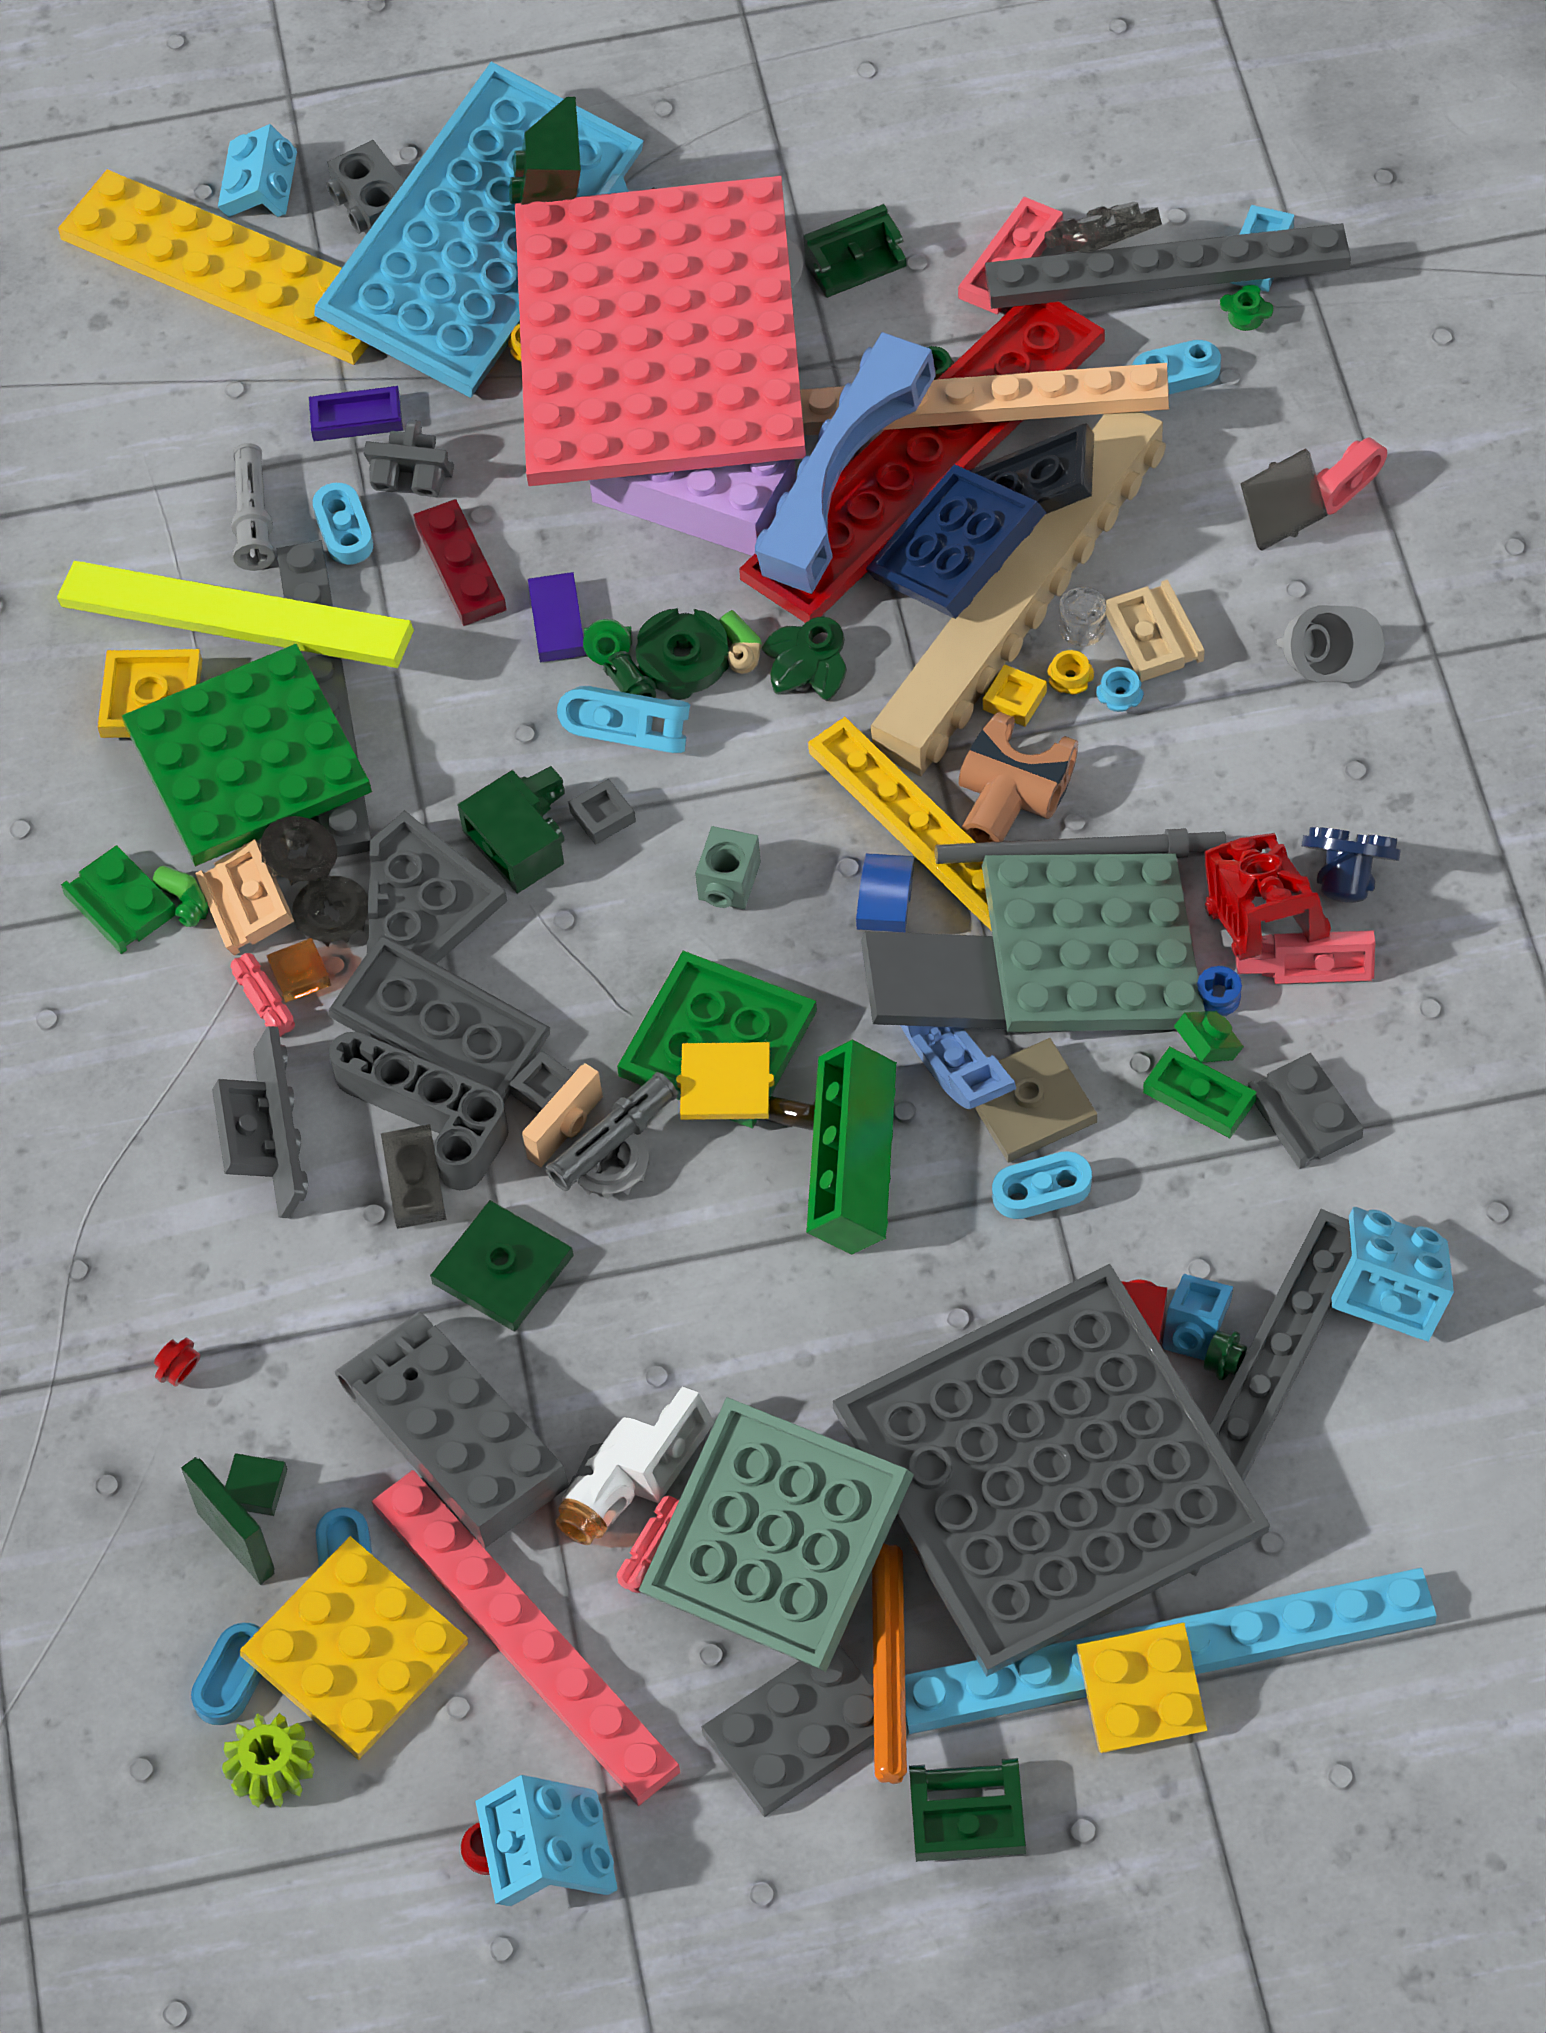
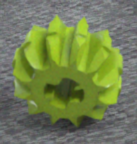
M257 1713L254 1718L256 1727L249 1730L247 1727L237 1724L235 1733L239 1741L224 1742L223 1750L228 1760L223 1763L222 1770L226 1779L233 1780L231 1787L234 1794L239 1798L249 1794L251 1803L259 1808L266 1797L271 1796L274 1805L281 1808L284 1800L282 1793L289 1791L291 1794L301 1797L303 1789L299 1780L313 1778L314 1769L309 1760L314 1758L315 1750L312 1742L304 1740L306 1733L299 1723L288 1727L286 1717L278 1713L270 1724H266L264 1717ZM269 1756H278V1758L273 1761ZM264 1759L266 1763L270 1764L260 1765V1762Z

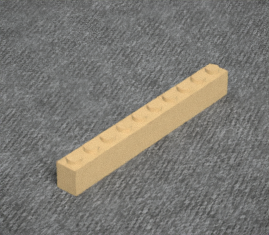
M1140 411L1111 413L1102 416L1092 430L1094 433L1092 496L1044 515L1034 527L1032 533L1007 558L1002 568L977 593L971 604L956 619L951 618L871 724L872 743L894 764L922 776L932 762L937 763L941 760L947 750L949 738L957 728L963 729L967 725L977 700L982 694H986L1006 661L1012 662L1017 657L1023 644V638L1031 628L1037 629L1046 615L1048 604L1055 595L1059 597L1065 592L1071 579V573L1079 563L1085 564L1094 550L1096 539L1102 531L1108 532L1113 527L1118 517L1119 508L1126 499L1132 500L1136 496L1142 483V477L1150 467L1156 468L1160 463L1166 448V444L1162 442V421Z

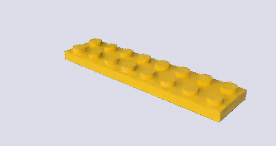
M108 169L58 227L60 238L65 242L352 365L358 361L369 347V344L314 316L315 305L340 272L341 267Z

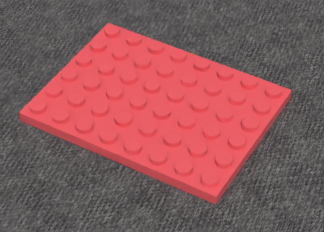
M781 176L582 196L563 201H536L521 205V203L515 204L525 456L528 486L801 459L806 456Z

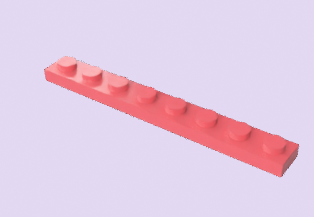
M411 1470L372 1500L376 1513L638 1806L680 1773V1767L676 1760L414 1470Z

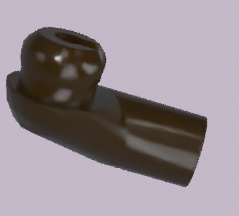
M769 1096V1119L764 1120L813 1131L815 1101L812 1105Z

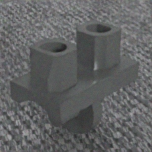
M410 419L407 422L405 432L390 431L389 444L366 441L364 456L370 464V484L376 491H397L400 472L414 473L411 489L415 494L438 497L444 477L452 478L454 463L448 461V452L446 450L435 449V435L422 434V426L419 420Z

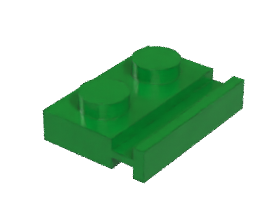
M117 845L78 872L79 877L70 883L66 880L61 884L64 895L121 955L127 951L126 946L134 940L140 942L176 916L174 903Z

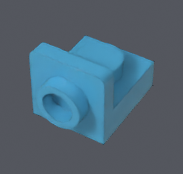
M1183 1274L1168 1307L1162 1343L1163 1349L1205 1360L1209 1344L1214 1334L1220 1329L1230 1306L1233 1286Z

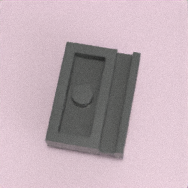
M1311 1052L1268 1073L1267 1078L1257 1083L1255 1080L1248 1083L1249 1088L1257 1091L1255 1106L1299 1169L1305 1167L1306 1162L1316 1157L1321 1159L1363 1138V1126Z

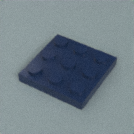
M954 464L867 566L866 570L875 580L956 619L971 604L973 598L989 579L1002 568L1004 562L1020 543L1032 533L1034 527L1044 517L1046 512L1036 500Z

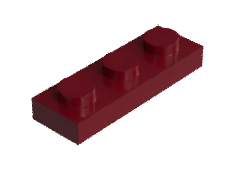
M457 499L413 514L415 526L463 626L507 611L505 598Z

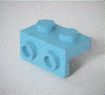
M271 124L248 134L239 135L229 143L218 208L228 217L262 203L277 217L285 215L287 212L297 150Z

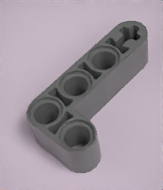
M346 1032L335 1038L329 1048V1057L338 1087L346 1094L439 1133L434 1144L440 1178L443 1183L449 1188L459 1191L468 1190L476 1186L484 1177L509 1134L504 1102L500 1094L487 1086L363 1033ZM400 1079L405 1080L404 1082H402V1083H400V1084H394V1085L390 1084L391 1082H393V1081H395V1080H400ZM439 1098H448V1100L442 1103H433V1101ZM481 1117H492L490 1120L485 1122L476 1121ZM457 1156H468L462 1161H451Z

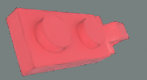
M1374 930L1330 932L1329 937L1308 943L1304 933L1274 934V936L1269 934L1262 936V954L1260 956L1241 961L1237 956L1235 957L1237 974L1262 973V976L1274 978L1275 984L1372 981L1374 979L1375 935Z

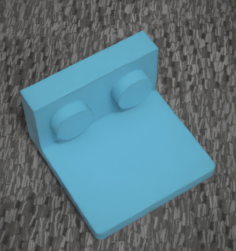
M1353 1207L1349 1214L1352 1257L1331 1297L1332 1308L1429 1342L1454 1293L1448 1241L1430 1228L1408 1226L1395 1221L1390 1215L1380 1210L1372 1209L1366 1211Z
M520 1775L475 1801L495 1904L513 1906L549 1885L603 1895H610L617 1891L618 1887L613 1868L614 1861L610 1853L605 1831L603 1809L599 1802L598 1794L594 1789Z

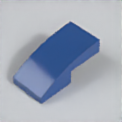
M866 853L856 914L857 930L906 932L908 904L911 901L914 856Z

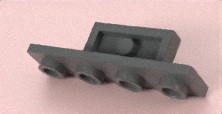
M267 1026L253 1051L257 1081L218 1079L212 1089L224 1173L272 1177L278 1217L290 1218L299 1202L304 1201L306 1198L308 1178L306 1172L301 1171L299 1161L301 1135L300 1131L295 1129L293 1124L294 1091L292 1087L287 1086L285 1073L288 1061L287 1049L285 1045H281L278 1027Z

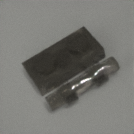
M1130 202L1110 208L1100 206L1089 210L1087 216L1081 219L1068 218L1058 222L1055 229L1045 232L1044 237L1045 243L1049 248L1062 245L1065 247L1066 252H1093L1160 226L1162 222L1158 207L1139 208L1138 202Z

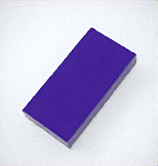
M398 386L309 396L313 442L388 433L390 431H403Z
M574 572L529 578L528 586L540 663L586 656L583 647L584 636Z

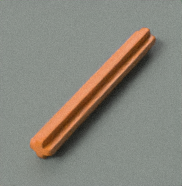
M883 1543L872 1568L875 1777L879 1782L898 1784L902 1782L903 1776L907 1773L903 1552L897 1545L889 1546Z

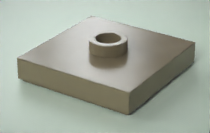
M1051 1038L999 1060V1063L1015 1081L1016 1090L975 1107L1008 1163L1097 1123V1112Z

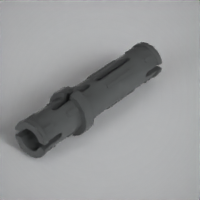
M656 1072L650 1080L630 1097L619 1098L613 1104V1111L585 1133L556 1160L546 1165V1172L550 1179L561 1190L568 1191L575 1182L606 1158L609 1153L633 1133L636 1135L641 1134L648 1126L647 1121L670 1101L677 1098L678 1093L674 1085L666 1076Z

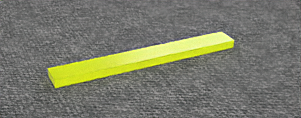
M75 560L57 595L61 607L283 648L297 644L300 651L393 668L399 667L414 632V628L409 620Z

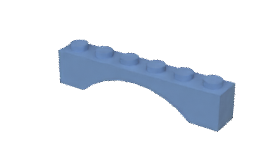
M881 332L873 348L868 347L865 350L860 362V371L853 383H847L843 388L839 399V407L834 416L823 423L819 432L818 443L811 456L806 455L802 459L798 468L796 482L790 492L783 493L777 504L776 516L768 529L765 528L760 532L756 540L755 554L758 558L762 576L807 593H813L833 558L828 539V511L832 492L839 476L855 452L874 434L895 420L917 410L936 376L931 349Z

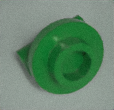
M601 619L584 628L583 647L585 653L593 662L599 665H604L605 662L612 665L608 660L612 654L619 651L629 652L630 645H632V626H623L620 622L613 619Z

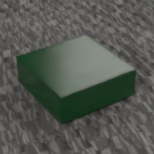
M235 1453L225 1487L247 1512L274 1516L288 1470L284 1461Z

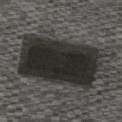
M431 1125L381 1133L397 1229L447 1220Z

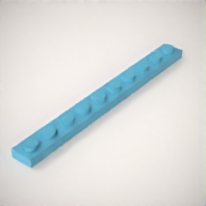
M1423 1568L1407 1570L1051 1644L987 1677L977 1660L905 1675L906 1723L909 1734L1086 1698L1087 1694L1076 1644L1181 1622L1185 1623L1195 1674H1201L1435 1625L1437 1615Z

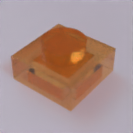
M312 938L266 955L269 967L285 1003L331 986L329 975Z

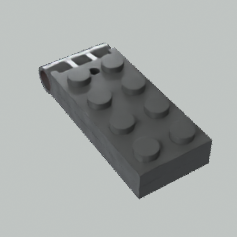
M420 1311L335 1371L339 1383L349 1397L361 1407L485 1548L569 1487L564 1465L436 1325L433 1326Z

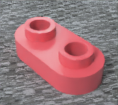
M1370 437L1365 438L1361 442L1358 440L1353 442L1347 448L1341 460L1332 468L1323 469L1315 477L1311 486V491L1313 492L1312 503L1329 515L1336 513L1376 477L1386 461L1387 449Z

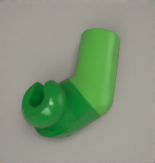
M160 866L153 875V882L160 890L176 895L182 902L175 910V915L180 917L178 921L186 927H194L199 923L200 919H206L209 906L196 879L192 875L170 867Z

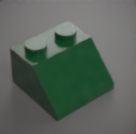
M576 97L564 98L524 132L522 150L514 151V177H510L509 185L510 204L521 203V205L536 201L553 202L576 198L581 172Z

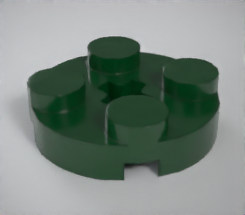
M678 608L664 610L648 619L642 625L637 635L638 643L635 652L638 669L644 676L653 679L656 684L655 689L666 692L672 699L684 700L693 693L710 687L729 668V650L725 628L718 619L705 611L694 609V614H679ZM679 646L684 650L692 647L691 654L683 657L675 656L673 648Z

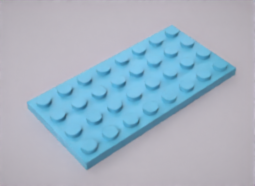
M490 62L315 305L314 316L472 398L508 346L512 330L520 324L515 204H510L509 199L510 177H514V151L522 150L524 132L560 103L563 98ZM576 106L581 166L576 197L598 195L613 174L625 176L641 153L644 140Z

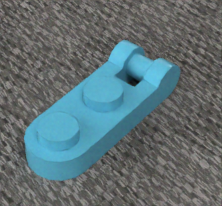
M578 686L566 692L559 700L557 706L558 719L561 725L572 734L663 752H685L687 737L682 734L684 720L689 719L690 704L688 702L671 699L663 700L592 686ZM653 717L665 719L663 732L652 731Z

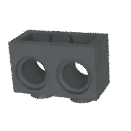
M374 140L327 161L331 178L330 181L326 182L328 192L337 206L344 204L347 208L348 218L358 234L362 232L368 233L405 181Z

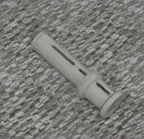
M245 443L237 446L233 454L237 496V512L231 521L232 532L237 537V545L233 550V559L238 567L244 570L257 571L269 567L275 558L274 548L269 543V534L273 529V522L271 516L265 510L262 449L255 444ZM248 480L251 481V493H249ZM250 549L255 551V557L253 558L250 556Z

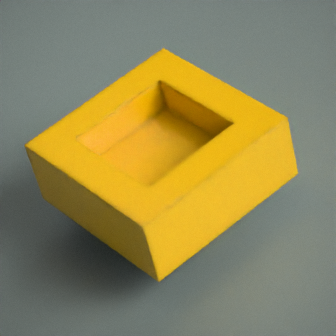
M1004 664L983 697V710L994 715L1002 712L1013 716L1014 723L1026 727L1047 693V681Z

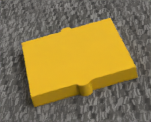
M770 1042L682 1043L681 1075L676 1077L677 1086L681 1088L680 1119H769V1087L774 1085V1076L770 1074Z

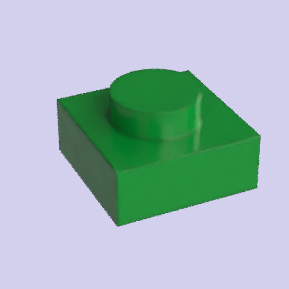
M1217 1011L1184 1012L1174 1025V1028L1201 1063L1233 1061L1244 1048L1232 1032L1230 1022Z

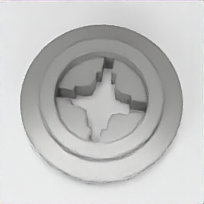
M590 1128V1129H588L587 1131H585L584 1133H582V1134L575 1140L574 1143H576L585 1133H587L588 1131H590L592 1128ZM633 1133L604 1158L609 1160L618 1153L619 1168L610 1166L601 1173V1164L599 1162L577 1181L584 1188L587 1195L594 1192L602 1194L608 1200L612 1194L620 1192L629 1195L631 1188L635 1184L644 1182L645 1172L650 1162L648 1148L640 1135Z

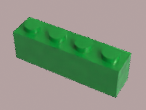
M853 1039L818 1057L806 1233L851 1255L886 1239L897 1062Z

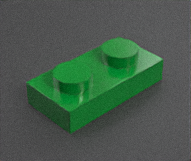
M1170 1046L1143 1084L1144 1094L1229 1139L1256 1102L1257 1091Z

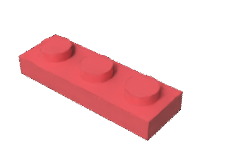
M1023 197L958 286V299L998 315L1002 308L991 309L985 275V263L1040 257L1063 225V212Z

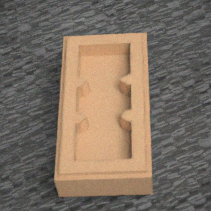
M586 1063L581 1065L524 1129L522 1135L528 1160L542 1167L568 1137L572 1138L581 1131L586 1122L587 1115L603 1098L600 1076L597 1070Z

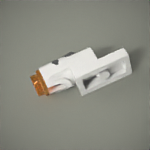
M682 1386L672 1402L662 1410L655 1426L624 1417L611 1431L604 1443L594 1444L589 1447L576 1475L572 1477L569 1487L562 1497V1503L558 1508L560 1515L556 1519V1524L566 1536L582 1545H590L595 1538L603 1537L609 1526L627 1508L635 1495L659 1504L714 1424L699 1392Z

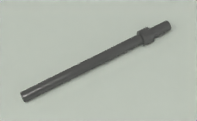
M1186 828L1166 829L1164 834L939 844L935 845L936 864L983 862L985 855L1176 854L1177 858H1187L1189 852H1205L1226 843V834L1224 831L1188 833Z

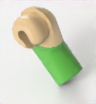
M731 610L719 620L725 628L727 638L732 642L728 653L729 665L736 673H749L759 663L762 642L760 637L734 610Z

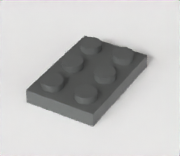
M838 1644L826 1672L798 1661L701 1726L702 1734L761 1814L766 1817L874 1743V1689Z

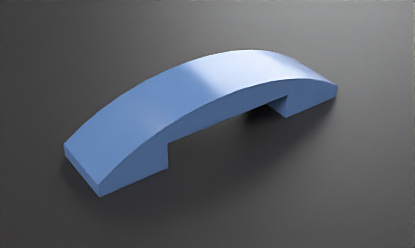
M900 1025L934 1079L962 1107L972 1109L1016 1090L1015 1081L995 1056L986 1057L964 1028Z

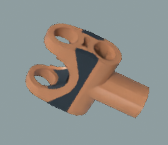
M1002 712L996 713L978 734L960 770L959 786L980 793L961 829L976 843L1003 842L1021 809L1050 819L1065 795L1078 753L1077 740L1064 736L1058 744L1054 743L1049 750L1041 754H1023L1013 749L1009 744L1014 728V717Z

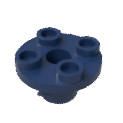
M1310 827L1309 835H1303L1301 847L1327 851L1325 865L1318 872L1316 881L1317 884H1322L1321 892L1332 900L1345 903H1356L1365 900L1368 896V891L1373 892L1375 889V879L1371 874L1373 858L1399 861L1401 850L1396 849L1397 838L1357 834L1356 842L1348 841L1350 831Z

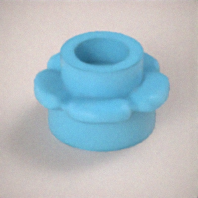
M1115 667L1108 670L1103 675L1101 685L1097 687L1096 691L1098 700L1103 704L1106 703L1110 710L1116 712H1124L1131 706L1136 707L1144 696L1143 690L1140 689L1142 683L1138 675L1126 667ZM1117 691H1123L1124 693H1123V694H1117L1116 692H1117Z

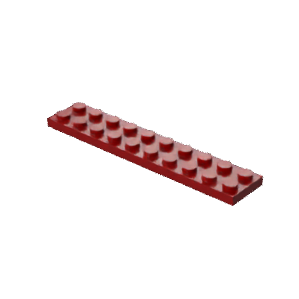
M1061 302L1014 306L938 379L1077 369L1105 342V329ZM1023 420L884 430L842 470L832 492L828 511V539L833 558L813 593L810 594L762 576L756 554L739 568L740 580L804 623L812 618L821 617L868 572L866 570L867 566L954 464L966 470L974 469Z

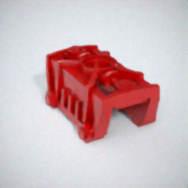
M1275 833L1239 838L1205 851L1209 896L1206 897L1205 909L1207 915L1211 916L1213 920L1220 919L1233 939L1231 945L1234 956H1237L1240 961L1262 954L1261 921L1267 923L1293 916L1302 929L1308 943L1330 936L1331 925L1328 918L1323 914L1318 893L1312 892L1307 876H1301L1287 856L1284 844H1278ZM1255 897H1262L1266 900V903L1255 907L1252 901Z

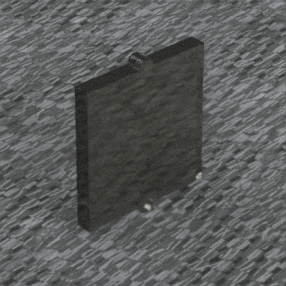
M1306 448L1279 463L1271 462L1268 469L1240 483L1256 545L1261 551L1289 536L1297 537L1300 530L1328 516L1311 454Z

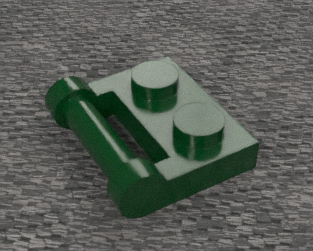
M1018 1758L1002 1759V1765L926 1770L925 1764L909 1765L916 1862L1026 1854ZM1004 1787V1795L928 1800L927 1792Z

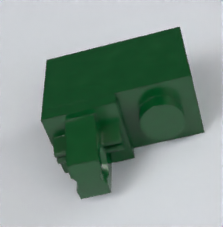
M552 766L528 778L526 776L520 778L512 769L457 804L462 831L517 894L564 864L561 846L565 841L564 835L552 818H543L551 809L550 805L565 794L563 779Z

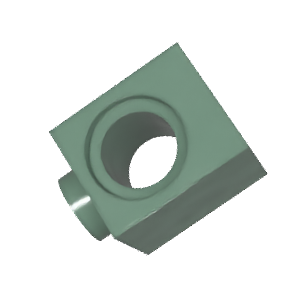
M711 826L695 872L698 900L706 901L719 908H727L729 906L740 909L746 908L761 863L758 835ZM725 870H732L730 873H721Z

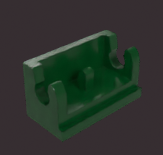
M885 204L803 235L805 265L826 298L907 266L906 257L898 244L904 242L903 237L890 217Z

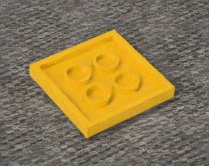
M349 1536L240 1649V1656L354 1757L360 1760L468 1645V1637Z

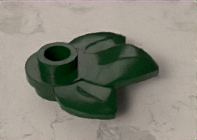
M815 617L807 621L803 626L779 628L767 638L761 649L766 655L776 659L771 669V683L776 694L792 691L806 685L808 682L825 701H829L837 693L845 679L847 668L840 655L845 637L840 625L835 620L828 617ZM817 634H828L824 642L819 644L812 642Z

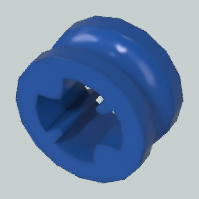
M1213 966L1204 970L1197 982L1198 994L1203 1000L1204 1010L1217 1011L1222 1016L1233 1013L1239 1007L1241 1001L1242 983L1239 975L1234 970L1224 966ZM1214 986H1225L1224 997L1213 996Z

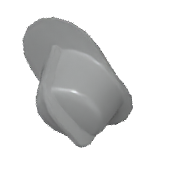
M1317 605L1307 608L1291 620L1284 631V636L1276 639V646L1283 648V654L1288 664L1305 679L1315 682L1350 683L1364 680L1376 670L1383 657L1385 642L1383 630L1378 620L1366 609L1355 606Z

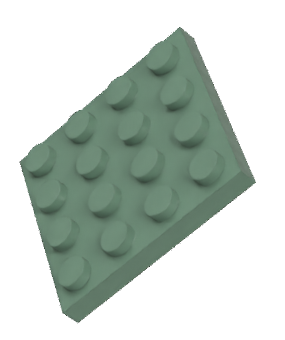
M1176 854L985 855L982 872L1007 1032L1175 1029L1174 1025L1184 1012L1205 1011L1203 1000L1198 994L1197 989L1199 977Z
M726 1397L638 1591L826 1672L914 1474L906 1468Z

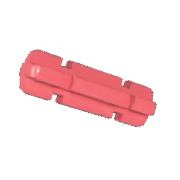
M244 953L241 957L235 958L231 962L232 974L239 985L244 987V993L260 1018L265 1020L264 1024L266 1027H278L280 1037L287 1032H291L295 1027L293 1015L288 1007L281 1002L282 998L266 973L261 971V965L255 956L250 953Z
M667 1495L659 1502L654 1511L657 1515L655 1518L649 1519L629 1552L632 1555L631 1558L625 1559L617 1572L618 1583L623 1588L634 1593H640L638 1590L677 1507L678 1499Z

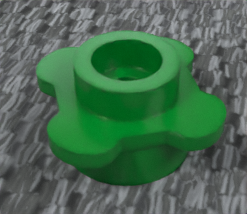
M1246 285L1234 295L1226 294L1220 299V308L1223 311H1228L1230 324L1242 331L1258 328L1264 319L1270 318L1273 314V305L1270 302H1265L1260 295V288L1255 285Z

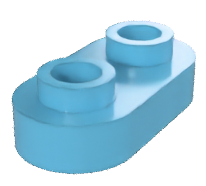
M1192 340L1144 352L1135 358L1132 365L1167 363L1170 395L1213 383L1220 374L1221 354L1219 349L1208 341Z
M330 483L321 487L315 493L312 503L329 555L333 560L341 564L351 565L362 562L371 554L374 543L371 529L357 492L345 483Z
M1064 1151L1005 1167L997 1173L992 1183L993 1204L1002 1215L1012 1219H1024L1075 1205L1083 1201L1090 1193L1092 1186L1091 1166L1083 1156L1074 1152ZM1062 1180H1070L1075 1184L1070 1187H1062L1058 1183ZM1015 1193H1021L1026 1198L1023 1200H1013L1010 1196Z

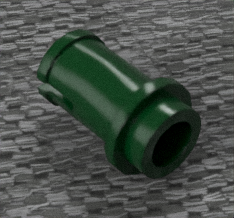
M619 651L608 658L615 669L609 663H604V672L612 679L620 692L656 698V684L653 679L641 673L628 652Z

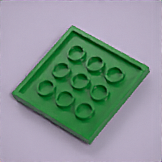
M293 644L122 715L125 728L194 866L236 850L254 839L256 841L372 793L370 781L297 644Z

